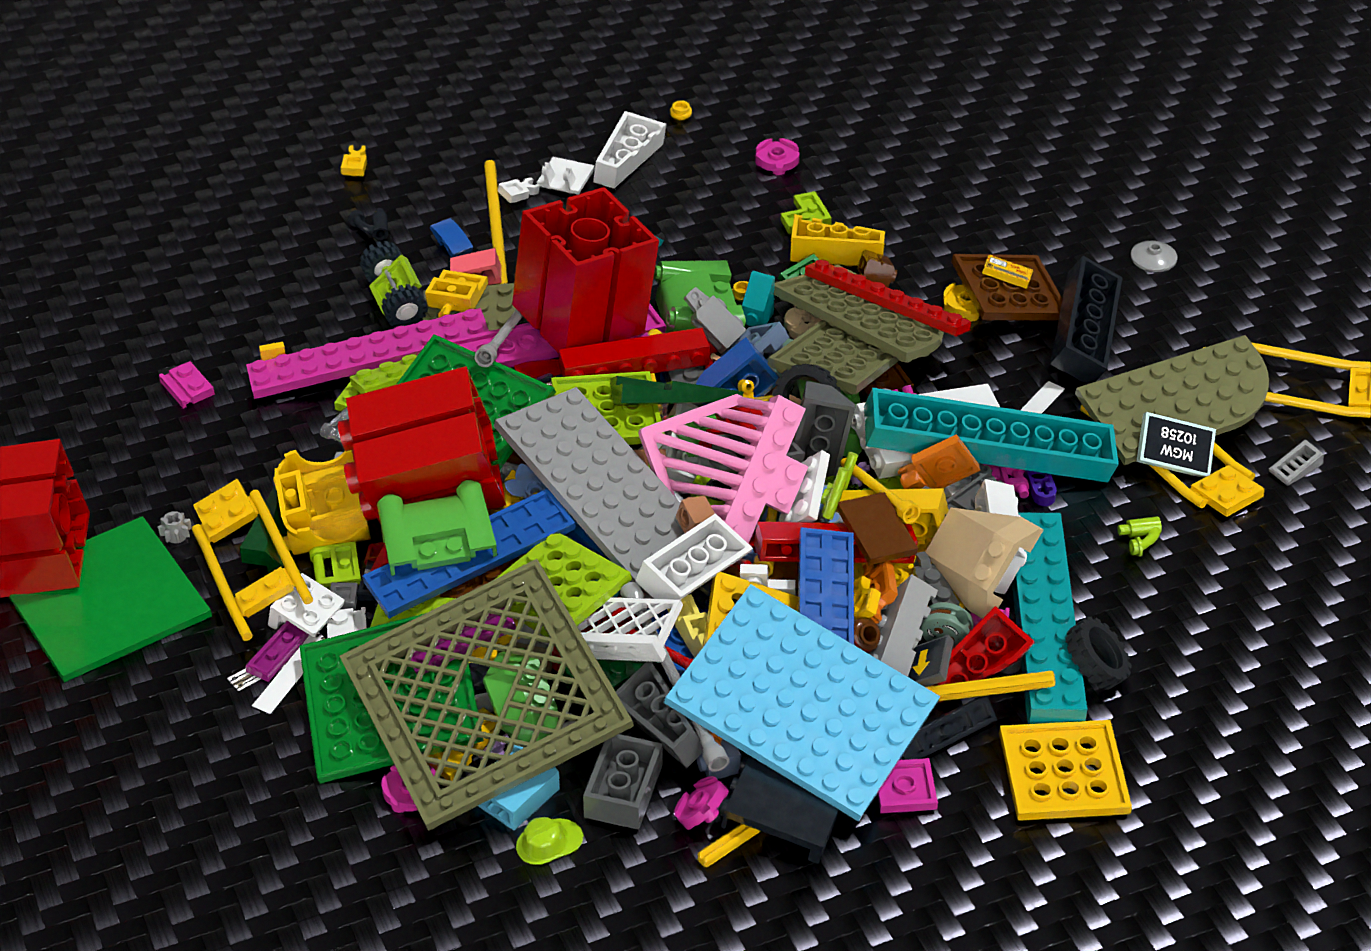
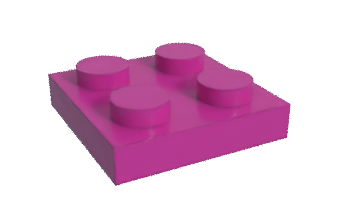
M929 758L898 761L877 793L880 813L937 810L938 800Z

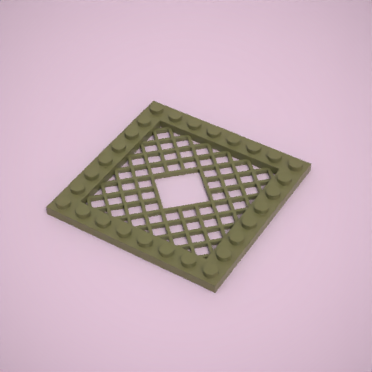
M538 559L340 655L341 661L428 831L634 726L632 719ZM513 602L526 604L522 614L510 612ZM531 606L538 617L528 615ZM489 614L501 616L497 626L485 624ZM507 617L519 620L515 630L503 628ZM525 621L537 623L534 634L521 631ZM464 626L476 628L473 638L460 636ZM542 627L545 628L549 637L539 635ZM482 629L494 632L491 642L478 640ZM500 633L513 636L509 646L496 644ZM518 637L531 640L527 650L514 648ZM440 638L452 640L447 651L435 648ZM536 641L549 644L545 654L532 652ZM457 642L470 644L465 655L453 652ZM475 646L488 648L484 659L471 656ZM554 646L556 647L561 658L551 656ZM493 650L506 652L502 663L489 660ZM414 651L427 653L423 663L410 661ZM432 654L444 656L441 667L428 665ZM511 654L524 656L520 667L508 664ZM530 657L542 660L538 671L526 668ZM450 658L462 660L459 671L446 669ZM548 661L561 664L557 675L544 672ZM468 662L517 672L499 717L450 706ZM390 663L402 665L397 676L385 673ZM566 666L573 678L562 676ZM407 667L420 669L415 680L403 677ZM425 671L438 673L433 684L421 681ZM523 674L536 676L532 687L519 685ZM443 675L456 677L451 688L439 685ZM541 678L554 680L550 691L537 689ZM383 679L394 681L390 692ZM560 682L573 685L569 696L556 693ZM400 683L412 685L408 696L396 694ZM418 687L430 689L426 700L414 698ZM578 687L585 699L574 697ZM516 690L529 693L525 704L512 701ZM436 691L448 693L445 704L432 702ZM534 695L548 697L544 708L531 706ZM553 699L566 701L562 712L549 710ZM394 700L405 702L401 713ZM572 703L585 705L581 717L568 714ZM411 704L423 706L419 717L406 715ZM509 707L522 710L518 721L505 718ZM429 708L442 710L437 721L425 719ZM591 708L593 713L587 716L589 709ZM528 711L541 714L537 725L524 723ZM447 712L460 714L456 725L443 723ZM466 716L478 718L474 730L461 727ZM546 716L559 718L556 729L542 727ZM484 720L497 723L493 734L480 731ZM565 720L574 721V723L562 728ZM405 721L416 723L412 734ZM422 724L434 727L430 738L417 736ZM502 724L515 727L511 738L498 735ZM440 728L453 731L449 742L436 740ZM521 728L534 731L530 742L517 740ZM540 732L550 734L545 738L537 741ZM458 733L471 735L467 747L454 744ZM477 737L490 740L486 751L473 748ZM496 741L508 744L504 755L491 752ZM416 742L427 744L423 755ZM433 745L446 748L441 760L429 757ZM514 745L525 747L511 754ZM451 750L464 752L460 764L447 761ZM470 754L483 757L479 768L466 766ZM489 758L499 760L485 767ZM427 763L439 765L434 776ZM444 767L457 770L453 781L440 779ZM463 771L473 773L460 780ZM438 784L448 787L440 790Z

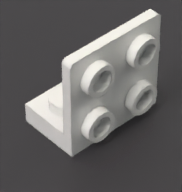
M301 573L313 597V602L307 605L304 604L297 589L293 587L294 590L276 600L271 605L268 626L277 631L283 623L289 621L309 635L316 636L344 605V599Z

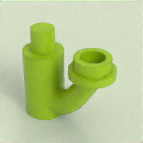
M1157 516L1127 520L1126 524L1118 525L1117 529L1119 535L1128 534L1129 538H1134L1129 541L1131 554L1142 556L1143 550L1157 541L1161 534L1162 526L1160 518Z

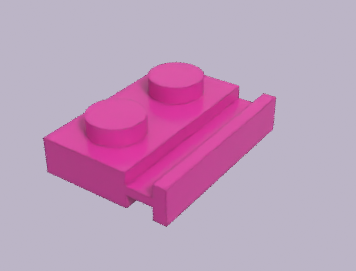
M191 361L169 370V373L166 375L159 374L162 385L182 408H185L186 404L190 402L194 404L215 395L213 386Z

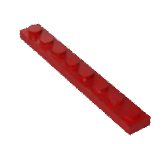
M817 260L815 263L805 266L806 276L955 337L970 330L971 321L962 318L960 314L944 311L940 306L930 305L923 302L920 298L907 296L903 291L887 288L883 283L873 282L866 279L863 275L850 273L846 268L830 265L826 260Z

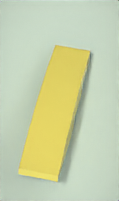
M692 594L681 599L683 607L674 625L695 658L703 648L707 614L706 612H699Z

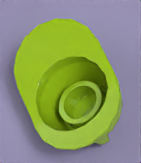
M539 817L528 823L524 832L517 840L516 849L519 857L524 862L532 865H541L577 850L582 844L583 833L575 822L568 819Z

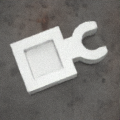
M526 178L524 182L515 179L500 183L498 192L507 201L513 203L528 199L529 195L538 194L540 185H532L533 178Z

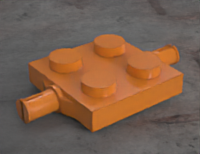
M890 561L881 562L875 568L874 564L869 565L867 562L865 565L863 564V576L870 579V588L881 592L876 615L869 618L876 624L880 623L879 620L882 621L881 610L886 605H890L898 595L894 566Z

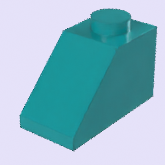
M752 271L742 303V309L746 318L745 325L751 327L764 325L770 320L774 313L775 276Z

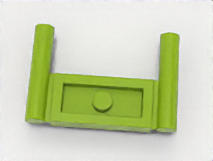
M848 453L844 467H839L833 484L828 483L827 488L824 490L820 504L824 505L822 510L824 518L833 519L843 490H847L858 454Z

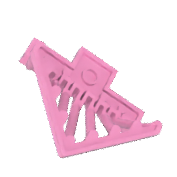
M735 394L646 426L638 432L651 470L675 496L674 491L705 495L725 501L724 505H711L713 511L748 544L765 505L783 514H789L808 469V466L786 456L806 408L780 395L771 397L769 401H763ZM737 406V408L745 407L761 410L763 416L728 408ZM717 414L723 419L727 418L731 420L752 424L757 428V430L716 420L706 416ZM694 422L700 427H707L740 436L751 444L748 445L684 424ZM669 430L677 435H684L730 449L745 458L734 457L663 434L662 432ZM657 443L719 462L737 471L738 474L667 457L659 452ZM665 467L715 479L732 488L725 489L669 479Z

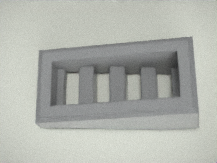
M1304 440L1270 467L1269 472L1288 486L1321 466L1324 454L1307 440ZM1295 461H1299L1302 465H1298ZM1291 465V466L1294 467L1296 470L1293 471V470H1292L1291 468H1289L1288 466ZM1284 469L1290 475L1287 477L1280 470Z

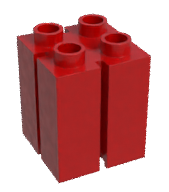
M605 187L568 197L566 211L562 208L563 202L561 200L522 211L512 305L532 327L540 330V335L558 354L559 349L624 340L645 333L659 239L635 216H631L628 222L629 210Z
M467 366L346 398L349 419L338 421V431L344 450L346 452L352 450L354 462L344 464V473L351 494L359 493L360 506L366 521L378 519L380 523L377 503L385 495L394 494L402 498L403 504L457 495V487L465 480H473L481 484L487 511L507 506L499 464L493 466L491 464V461L498 460L492 423L481 397H478L477 388Z
M60 439L0 447V598L9 597L11 594H31L80 586L84 550H76L75 547H82L86 544L90 511L77 479L67 480V477L74 476V472Z

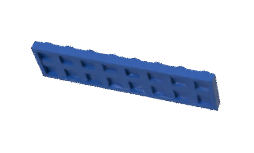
M547 488L489 516L497 545V556L493 557L491 548L475 551L476 557L471 558V561L418 571L417 568L412 569L411 563L394 566L395 575L391 576L388 563L363 575V582L387 617L392 618L529 552L537 544L545 541L551 534L561 533L565 535L575 530L574 520Z
M801 527L799 531L798 612L853 645L854 533Z

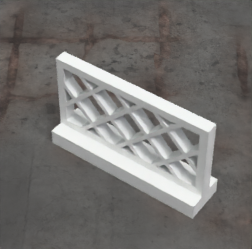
M610 598L601 606L604 608L592 614L577 626L596 659L663 662L667 654L663 646L683 604L681 600ZM620 607L627 608L613 617L610 614ZM643 608H649L648 611L644 612L638 617L634 616V613L638 612L639 610ZM665 609H671L668 614L658 618L657 614ZM607 615L610 619L597 627L595 626V622ZM629 616L633 618V620L629 621L621 627H618L617 623L623 621ZM655 617L656 621L644 628L640 626V624ZM592 625L593 629L586 633L581 632V630ZM612 626H615L616 630H614L611 633H602L607 629L611 628ZM635 627L639 628V631L634 634H625ZM661 627L658 637L656 635H648Z

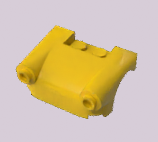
M296 450L284 454L285 458L278 468H275V477L273 479L278 494L281 517L287 529V536H284L283 539L288 550L292 551L293 555L308 553L314 547L348 542L356 543L371 539L368 521L364 518L360 506L359 493L351 494L345 478L344 464L354 462L352 450L344 451L339 457L326 462L307 461Z

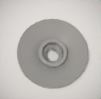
M1145 241L1133 247L1131 259L1135 265L1143 270L1163 272L1176 265L1177 253L1171 246L1165 243Z

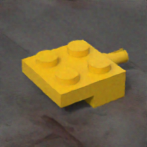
M443 270L439 278L433 277L425 291L427 307L441 309L438 313L439 318L449 315L451 311L465 312L468 309H475L488 285L487 276Z

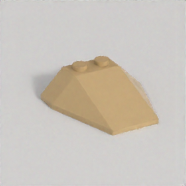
M950 508L925 552L967 610L983 619L994 606L999 608L1003 599L993 594L1019 547L1031 552L1044 529L1023 517Z

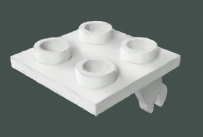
M553 157L549 163L545 162V166L542 167V175L537 184L540 187L579 195L594 171V165Z

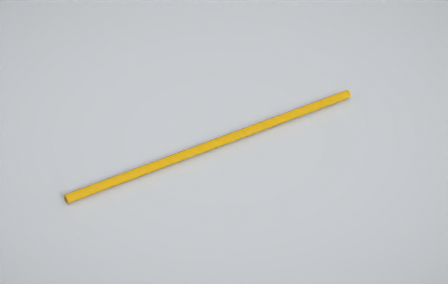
M487 160L484 163L492 247L496 249L502 266V283L498 284L508 283L496 166L494 161Z

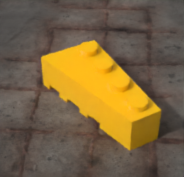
M794 214L790 261L799 263L815 254L819 260H826L829 264H839L848 267L858 266L864 250L874 252L876 255H884L885 231L859 226L849 229L844 223L835 222L834 225L823 224L822 219L802 220V215Z
M944 488L888 489L901 500H911L920 507V516L915 522L910 524L919 544L925 545L926 541L931 542L949 511ZM843 490L840 501L877 493L873 490Z

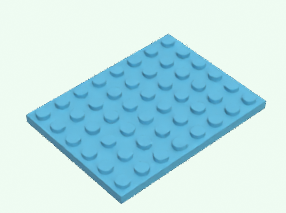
M750 584L665 697L664 703L859 821L934 709L940 696Z

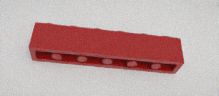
M703 327L559 349V368L562 377L650 371V374L709 365L710 346Z
M757 522L754 546L759 561L799 562V531L801 527L849 532L845 523ZM904 524L917 545L918 540L911 524ZM854 540V563H866V559ZM915 555L890 560V562L914 564Z

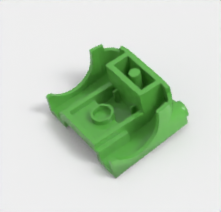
M727 261L658 262V265L655 266L653 278L659 284L656 292V302L661 319L667 325L666 333L695 329L691 324V316L694 312L684 300V297L695 287L709 298L713 295L716 298H720L726 304L727 310L733 316L739 317L745 326L746 318L742 306L736 305L729 283L732 275Z
M465 480L457 487V495L403 504L402 498L394 494H388L378 501L377 508L383 543L386 545L391 576L395 575L394 566L411 563L412 569L417 568L418 571L468 562L471 561V558L476 557L475 551L491 548L493 557L497 556V545L482 487L479 482Z

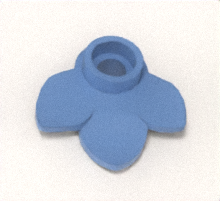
M519 464L515 479L504 482L508 493L516 497H523L524 499L534 495L533 493H539L547 489L535 473L524 464Z

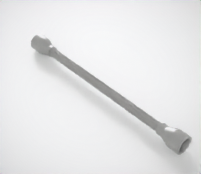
M517 309L492 341L482 345L476 351L475 361L479 366L489 367L496 360L499 346L523 317Z
M629 582L620 589L622 598L645 599V595L637 582ZM643 608L634 614L638 617L646 612L647 608ZM651 618L642 623L643 628L652 623ZM655 630L648 635H656L658 637L659 634ZM663 646L667 654L661 664L674 687L680 679V675L668 651ZM691 720L700 738V743L703 747V758L709 770L717 772L724 769L730 761L724 748L714 740L706 728Z

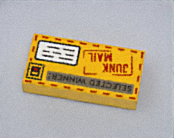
M988 255L982 273L1027 289L1033 270Z

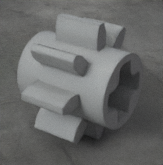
M169 512L164 518H160L159 534L160 536H165L166 542L180 543L190 536L191 522L190 519H185L184 513Z

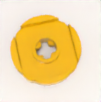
M955 283L950 284L943 294L944 311L960 314L962 318L969 321L978 320L980 315L964 285L955 286Z

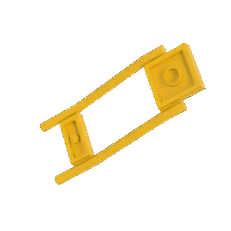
M1252 343L1259 354L1351 371L1348 407L1267 392L1266 402L1347 417L1371 418V362L1349 361Z
M1081 405L1080 411L1091 418L1084 406ZM1215 442L1213 455L1226 466L1192 484L1191 488H1188L1168 469L1149 465L1176 491L1199 508H1204L1208 504L1226 517L1264 497V488L1253 481L1255 474L1236 462Z
M236 479L193 504L202 524L194 525L192 532L203 552L224 603L244 641L250 640L253 636L244 617L252 616L294 590L293 587L297 589L304 604L307 605L313 602V597L258 490L251 491L250 496H247L242 484ZM257 514H260L285 568L279 567L235 594L236 597H234L210 542L215 543L256 519Z

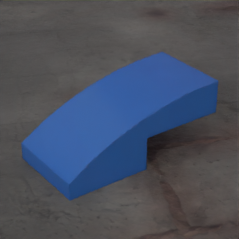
M451 218L430 225V229L439 245H444L451 258L472 252L473 245L462 229Z

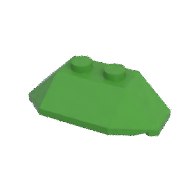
M506 652L498 653L494 661L502 663ZM511 654L508 664L520 667L524 656ZM530 657L526 668L538 671L541 665L539 659ZM490 667L483 679V683L495 715L499 717L517 672ZM523 674L519 685L532 687L536 676ZM541 678L537 689L550 691L547 679ZM516 690L512 701L525 704L529 693ZM534 695L531 706L544 708L548 697ZM553 699L549 710L558 711ZM509 707L505 718L518 721L522 710ZM528 711L524 723L537 725L541 714ZM546 716L542 727L556 729L558 718ZM502 724L501 730L512 737L515 727ZM521 728L517 740L530 742L534 731ZM540 732L537 741L545 738L550 734Z

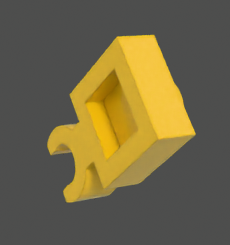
M353 145L349 146V154H344L341 165L342 175L364 176L367 164L365 146H362L359 151H355Z

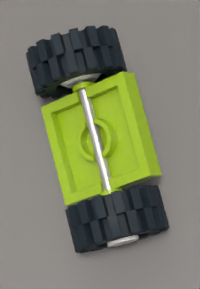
M384 241L383 245L381 242H376V247L371 244L369 251L367 249L363 251L365 255H361L360 265L366 278L371 283L369 287L388 323L396 328L420 322V318L426 317L425 312H428V305L419 290L422 286L408 259L401 254L399 248L392 242L390 245L388 241Z

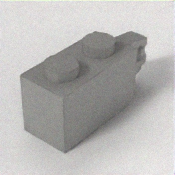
M696 287L684 297V300L694 312L691 316V324L695 328L703 327L707 340L720 354L746 331L742 320L735 315L733 316L720 298H716L714 295L709 298Z

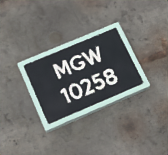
M1146 412L1142 418L1136 462L1205 478L1210 475L1216 429Z

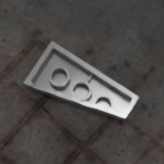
M912 574L897 587L898 595L896 599L881 610L882 621L879 620L880 623H877L881 638L877 648L869 653L907 677L916 654L913 649L917 646L923 634V631L919 628L931 611V608L927 606L928 602L936 597L938 591Z

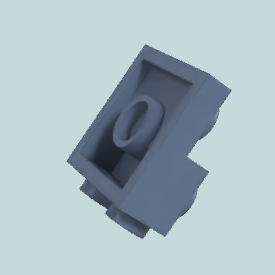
M780 322L749 327L721 356L745 337L762 355L768 352L774 354L783 348L782 344L789 336Z

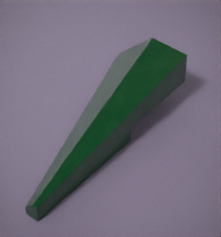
M615 376L610 379L614 406L713 403L735 394L743 397L742 391L678 381L660 383L622 376Z
M274 486L265 503L283 538L287 536V529L281 517L278 494ZM258 514L240 546L242 563L267 566L268 573H271L279 567L283 569L285 566L260 514Z

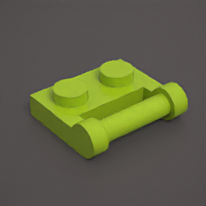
M355 542L319 546L309 551L317 583L329 590L331 583H358L359 586L361 576ZM326 558H331L333 577L325 576L324 560Z

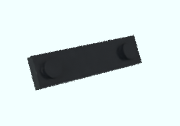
M980 696L922 725L900 759H922L997 721L988 696Z

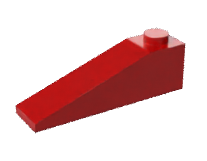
M994 606L952 650L946 681L931 686L986 679L1016 663L1035 644V641Z

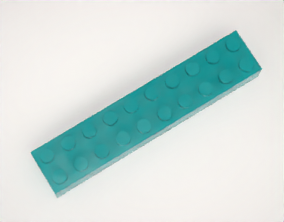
M872 388L864 405L867 447L916 454L957 434L976 461L981 464L1108 482L1119 465L1114 425L878 388Z
M1018 513L1024 519L1044 529L1032 551H1026V563L1023 567H1020L1012 581L1016 625L1035 641V644L1022 656L1021 670L1022 674L1053 671L1056 680L1054 687L1024 691L1027 723L1043 724L1086 721L1087 703L1083 675L1080 673L1078 665L1073 663L1071 659L1073 657L1069 654L1067 650L1068 644L1066 643V637L1068 636L1066 633L1076 625L1061 513Z

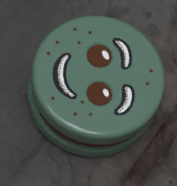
M939 602L929 606L931 608L930 614L923 620L920 628L923 631L922 636L926 642L949 635L954 640L953 650L973 629L974 622L971 615L964 608L948 602Z

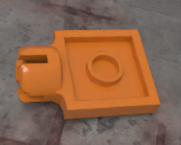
M956 434L912 455V462L901 467L898 470V475H901L899 480L903 489H922L924 486L936 489L945 488L980 471L979 463Z

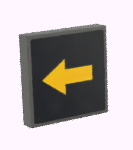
M949 635L917 645L913 649L916 654L908 678L924 687L946 681L954 640Z

